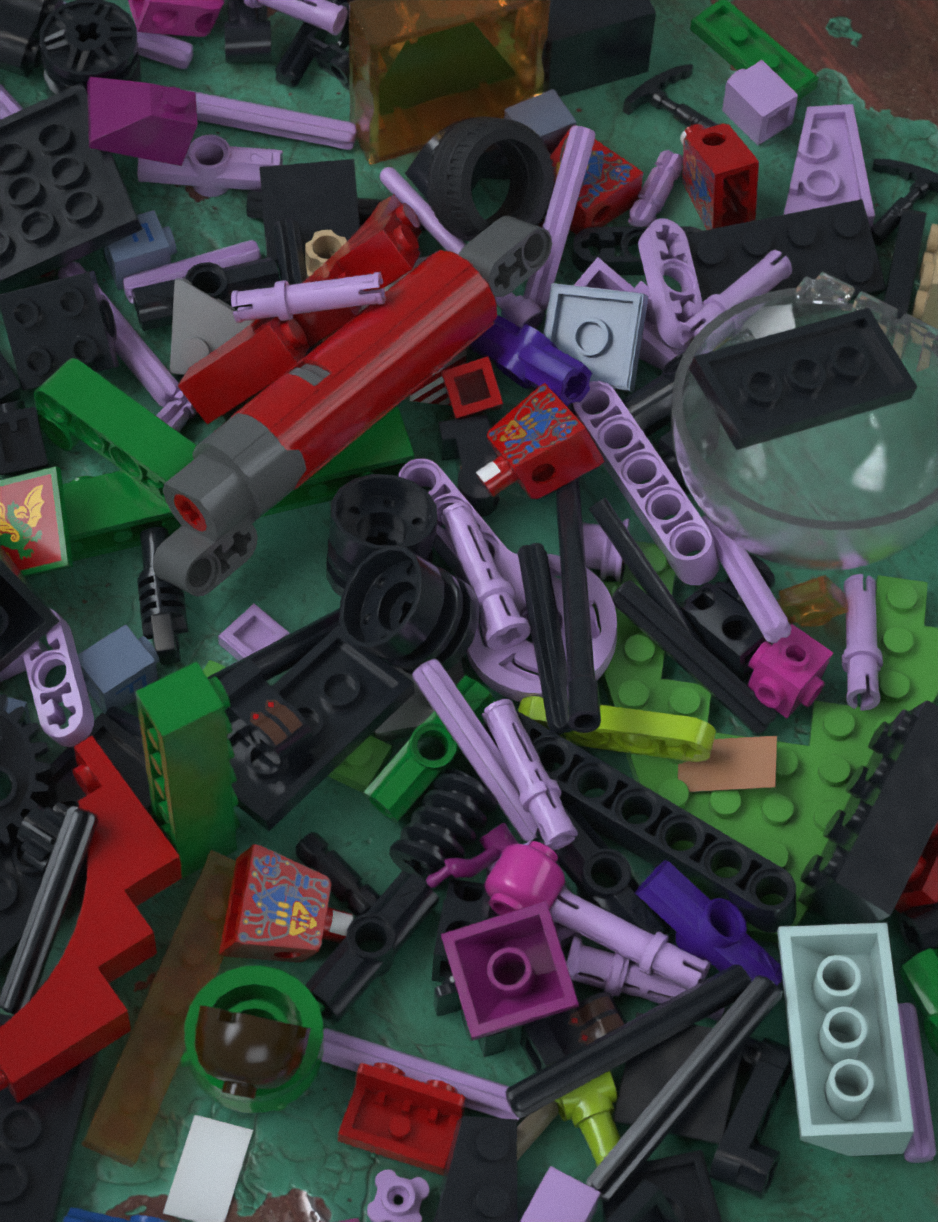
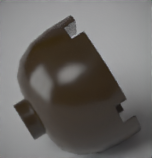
M200 1005L195 1026L194 1047L198 1062L205 1072L224 1081L223 1093L255 1099L257 1088H278L288 1082L297 1072L306 1052L311 1028Z

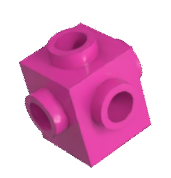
M792 623L790 624L792 628L791 633L788 637H781L777 643L772 645L767 641L763 642L748 664L754 671L747 686L755 693L757 699L763 705L773 708L787 719L801 703L809 707L818 697L825 685V682L821 679L833 655L832 651Z

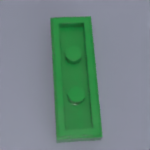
M718 0L691 19L690 30L737 71L748 69L763 60L798 94L797 102L817 88L818 76L728 0Z

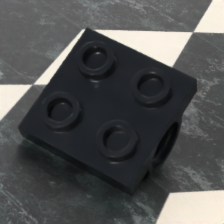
M94 271L0 294V309L22 391L40 387L70 358L81 361L95 372L119 367L113 344L117 338L114 315L107 298L100 294Z

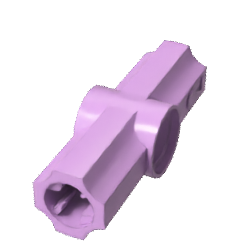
M203 135L196 138L190 144L182 166L138 158V181L191 185L196 192L207 197L220 196L230 188L261 190L259 167L283 165V150L229 146L227 141L220 136Z

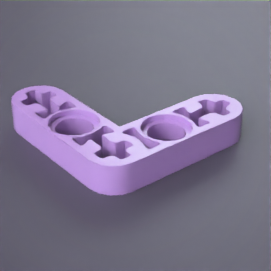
M51 609L59 619V622L46 633L48 645L53 650L48 651L47 647L40 640H37L0 672V682L27 671L39 722L43 731L59 745L73 747L87 739L91 734L94 726V715L71 628L56 611ZM65 665L66 675L63 681L55 687H46L45 678L48 672L55 666ZM61 702L74 714L69 717V726L65 729L60 727L66 721L64 710L58 704Z

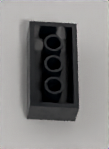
M928 700L910 711L903 709L891 723L884 721L877 728L868 745V748L874 751L866 767L861 765L847 785L846 792L851 795L843 811L841 809L836 811L824 830L823 836L829 839L821 855L816 854L811 858L801 875L800 881L806 885L797 901L836 925L875 923L891 916L938 821V706Z

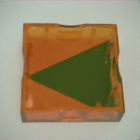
M356 0L349 2L350 122L356 124V138L369 165L420 151L438 132L457 121L475 117L504 119L506 108L542 94L544 71L541 56L548 33L550 0Z

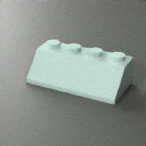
M887 923L778 927L777 932L800 1140L847 1156L904 1154L914 1133Z

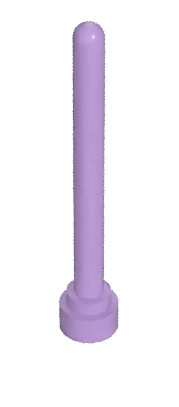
M384 168L380 173V180L392 194H395L402 204L407 203L414 210L420 224L446 251L459 254L466 243L452 235L439 223L431 206L394 168ZM512 292L504 297L495 296L496 304L502 309L501 316L520 328L524 324H528L537 329L545 317V312L531 298L525 299L522 295L515 296Z

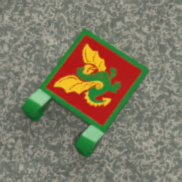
M56 466L0 480V545L26 578L73 567L61 468Z

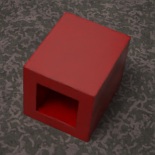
M489 356L441 371L455 419L480 416L503 409V401Z

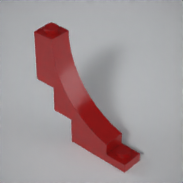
M93 736L74 746L78 767L72 770L77 783L87 795L78 801L79 807L94 812L99 820L88 848L87 881L80 915L67 948L47 981L22 1009L0 1027V1091L7 1087L17 1103L131 1031L128 1010L109 983L157 954L154 931L136 907L182 879L179 854Z

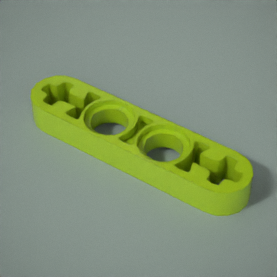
M524 697L520 701L518 712L550 730L547 725L543 697ZM600 705L601 725L596 730L588 733L572 731L559 735L576 746L701 762L710 758L716 730L708 722L694 717Z

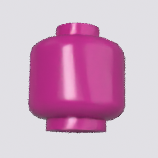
M531 841L528 846L523 844L508 845L485 881V889L490 897L488 903L492 910L500 916L547 901L550 909L565 884L564 873L556 863L558 859L557 854L548 846L536 841Z

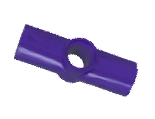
M497 315L494 321L495 324L468 346L473 352L478 353L483 358L489 356L490 361L502 373L527 390L532 386L538 388L546 383L566 406L573 402L580 403L590 390L589 383L592 372L587 366L560 351L551 340L528 324H524L520 328Z
M664 860L635 892L639 898L676 931L675 936L678 948L702 960L709 961L719 972L734 964H740L749 975L751 982L759 975L767 977L776 985L782 981L781 965L746 933V921L737 906L723 898L710 900L669 861Z

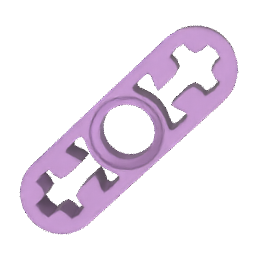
M661 218L653 221L641 235L638 246L659 334L670 346L685 350L688 349V346L696 338H692L683 346L678 339L677 328L702 309L703 301L685 232L675 222ZM663 275L673 277L680 284L682 292L674 291L667 286Z

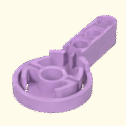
M422 458L409 461L401 468L398 476L411 480L420 487L427 486L432 488L428 493L437 506V529L435 545L433 547L456 576L470 585L447 530L441 527L443 522L440 518V515H443L442 511L448 506L458 502H469L435 462ZM472 507L475 520L482 532L501 578L506 579L512 584L516 592L513 600L520 616L526 618L529 622L518 554L511 552L505 547ZM547 554L567 661L562 582L560 578L556 577H561L560 556ZM586 567L595 680L597 681L607 669L615 652L617 617L615 605L608 589ZM592 604H595L598 611L601 633L598 628L597 617ZM479 614L480 625L478 624L473 642L466 651L468 660L479 678L491 689L512 700L520 702L524 697H543L539 675L518 668L521 666L524 669L538 673L533 643L524 640L511 648L503 650L491 649L485 640L488 631Z

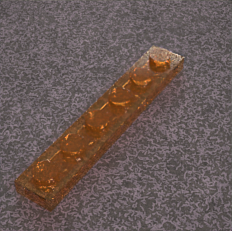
M213 850L210 851L205 859L81 1143L82 1146L131 1168L138 1160L184 1052V1023L189 1006L197 993L210 980L216 977L224 956L219 955L236 861Z

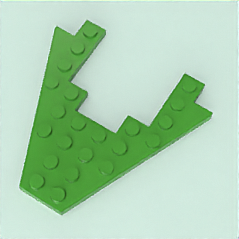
M635 541L672 595L675 572L667 562L663 552L656 544ZM625 564L623 583L630 580L642 589ZM877 576V648L881 650L883 655V666L880 667L881 670L878 673L880 703L871 710L863 711L860 710V707L854 709L849 705L814 701L808 746L777 741L776 787L689 792L687 785L678 779V764L686 761L625 752L635 781L782 867L792 875L796 883L797 915L790 926H800L810 909L797 901L806 885L800 881L801 875L811 858L816 854L821 855L829 840L823 836L828 822L839 809L844 810L851 797L846 792L851 777L861 765L866 767L874 752L868 748L873 734L884 721L887 723L894 721L903 709L910 711L926 700L934 704L938 698V628L924 626L928 582ZM601 580L611 597L623 584ZM592 604L596 613L598 628L601 633L598 611L595 604ZM615 607L617 643L612 660L601 676L610 706L689 716L708 722L711 694L700 684L661 679L665 652ZM716 733L715 739L744 737L723 733ZM678 841L670 847L677 851H685L694 844L688 841ZM724 867L717 870L714 874L722 878H730L739 873V871L731 867ZM768 894L760 899L766 905H777L785 900L782 896L776 894ZM746 922V933L752 939L779 943L778 933H767Z

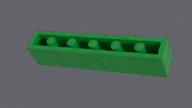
M197 661L135 691L153 818L180 856L182 878L237 851L236 829L241 827L233 808L239 805V802L231 785L237 779L229 762L230 759L235 757L233 748L227 738V735L232 733L230 721L225 713V709L230 707V701L219 679L216 676L208 679Z

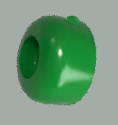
M243 966L228 970L210 980L197 993L189 1006L184 1023L186 1052L181 1056V1066L190 1067V1071L199 1087L215 1102L228 1109L244 1113H265L273 1110H283L287 1107V1104L298 1099L311 1086L320 1070L324 1055V1033L321 1012L325 1007L321 1002L315 1000L310 990L297 978L280 969L267 966ZM200 1005L311 1028L306 1052L300 1068L288 1082L278 1088H257L255 1099L223 1093L224 1081L207 1074L197 1059L194 1038Z

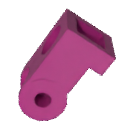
M128 0L137 32L203 37L211 33L224 0Z

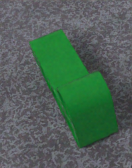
M68 359L34 391L40 427L56 446L65 451H70L80 441L84 442L165 503L164 483L194 460L193 451L197 445L77 359Z

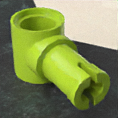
M610 1071L555 1100L559 1107L558 1113L564 1121L571 1119L574 1127L581 1129L597 1167L621 1139L611 1116L615 1111L612 1103L617 1101V1093Z

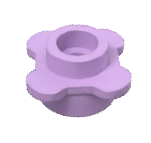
M392 1170L381 1171L375 1178V1185L377 1187L375 1200L369 1203L367 1207L369 1219L372 1222H422L420 1207L422 1200L426 1199L429 1195L428 1183L421 1177L409 1180L397 1177L396 1173ZM401 1196L404 1202L401 1205H396L393 1203V1198Z

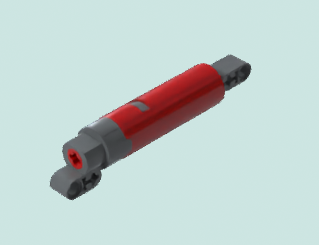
M503 216L466 244L459 254L444 250L433 253L385 292L384 304L368 305L195 446L193 451L194 460L164 483L163 493L165 501L172 514L182 526L164 540L155 552L153 569L157 577L198 597L211 592L247 562L253 555L258 540L257 531L252 525L253 522L264 515L291 491L301 486L495 324L494 321L498 315L495 296L504 297L510 294L546 263L552 249V237L549 231L511 216Z

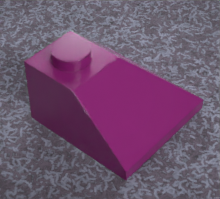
M89 77L87 83L89 148L177 166L183 165L198 126L195 92L152 83Z
M547 901L441 934L472 1040L579 1007L569 968Z

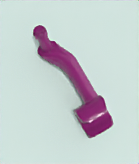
M502 823L479 839V842L485 849L484 852L472 859H445L446 866L436 873L427 876L426 882L431 888H435L450 875L456 878L474 877L496 862L508 845L519 843L506 824Z

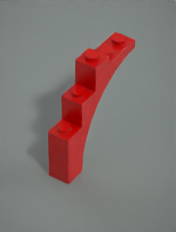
M392 194L380 202L357 232L302 283L381 272L384 283L380 284L379 288L364 290L381 289L411 271L420 255L417 240L422 231L419 228L420 222L416 213L407 203L401 204L396 195ZM362 306L293 314L291 320L280 321L278 316L256 319L219 348L189 367L177 386L206 424H209L273 383L304 358L309 347L355 317Z

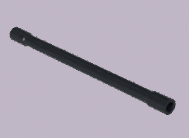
M573 403L567 406L568 409L577 417ZM578 477L556 489L555 497L569 681L566 688L569 726L574 731L588 733L596 730L601 725L599 687L595 680L581 493Z

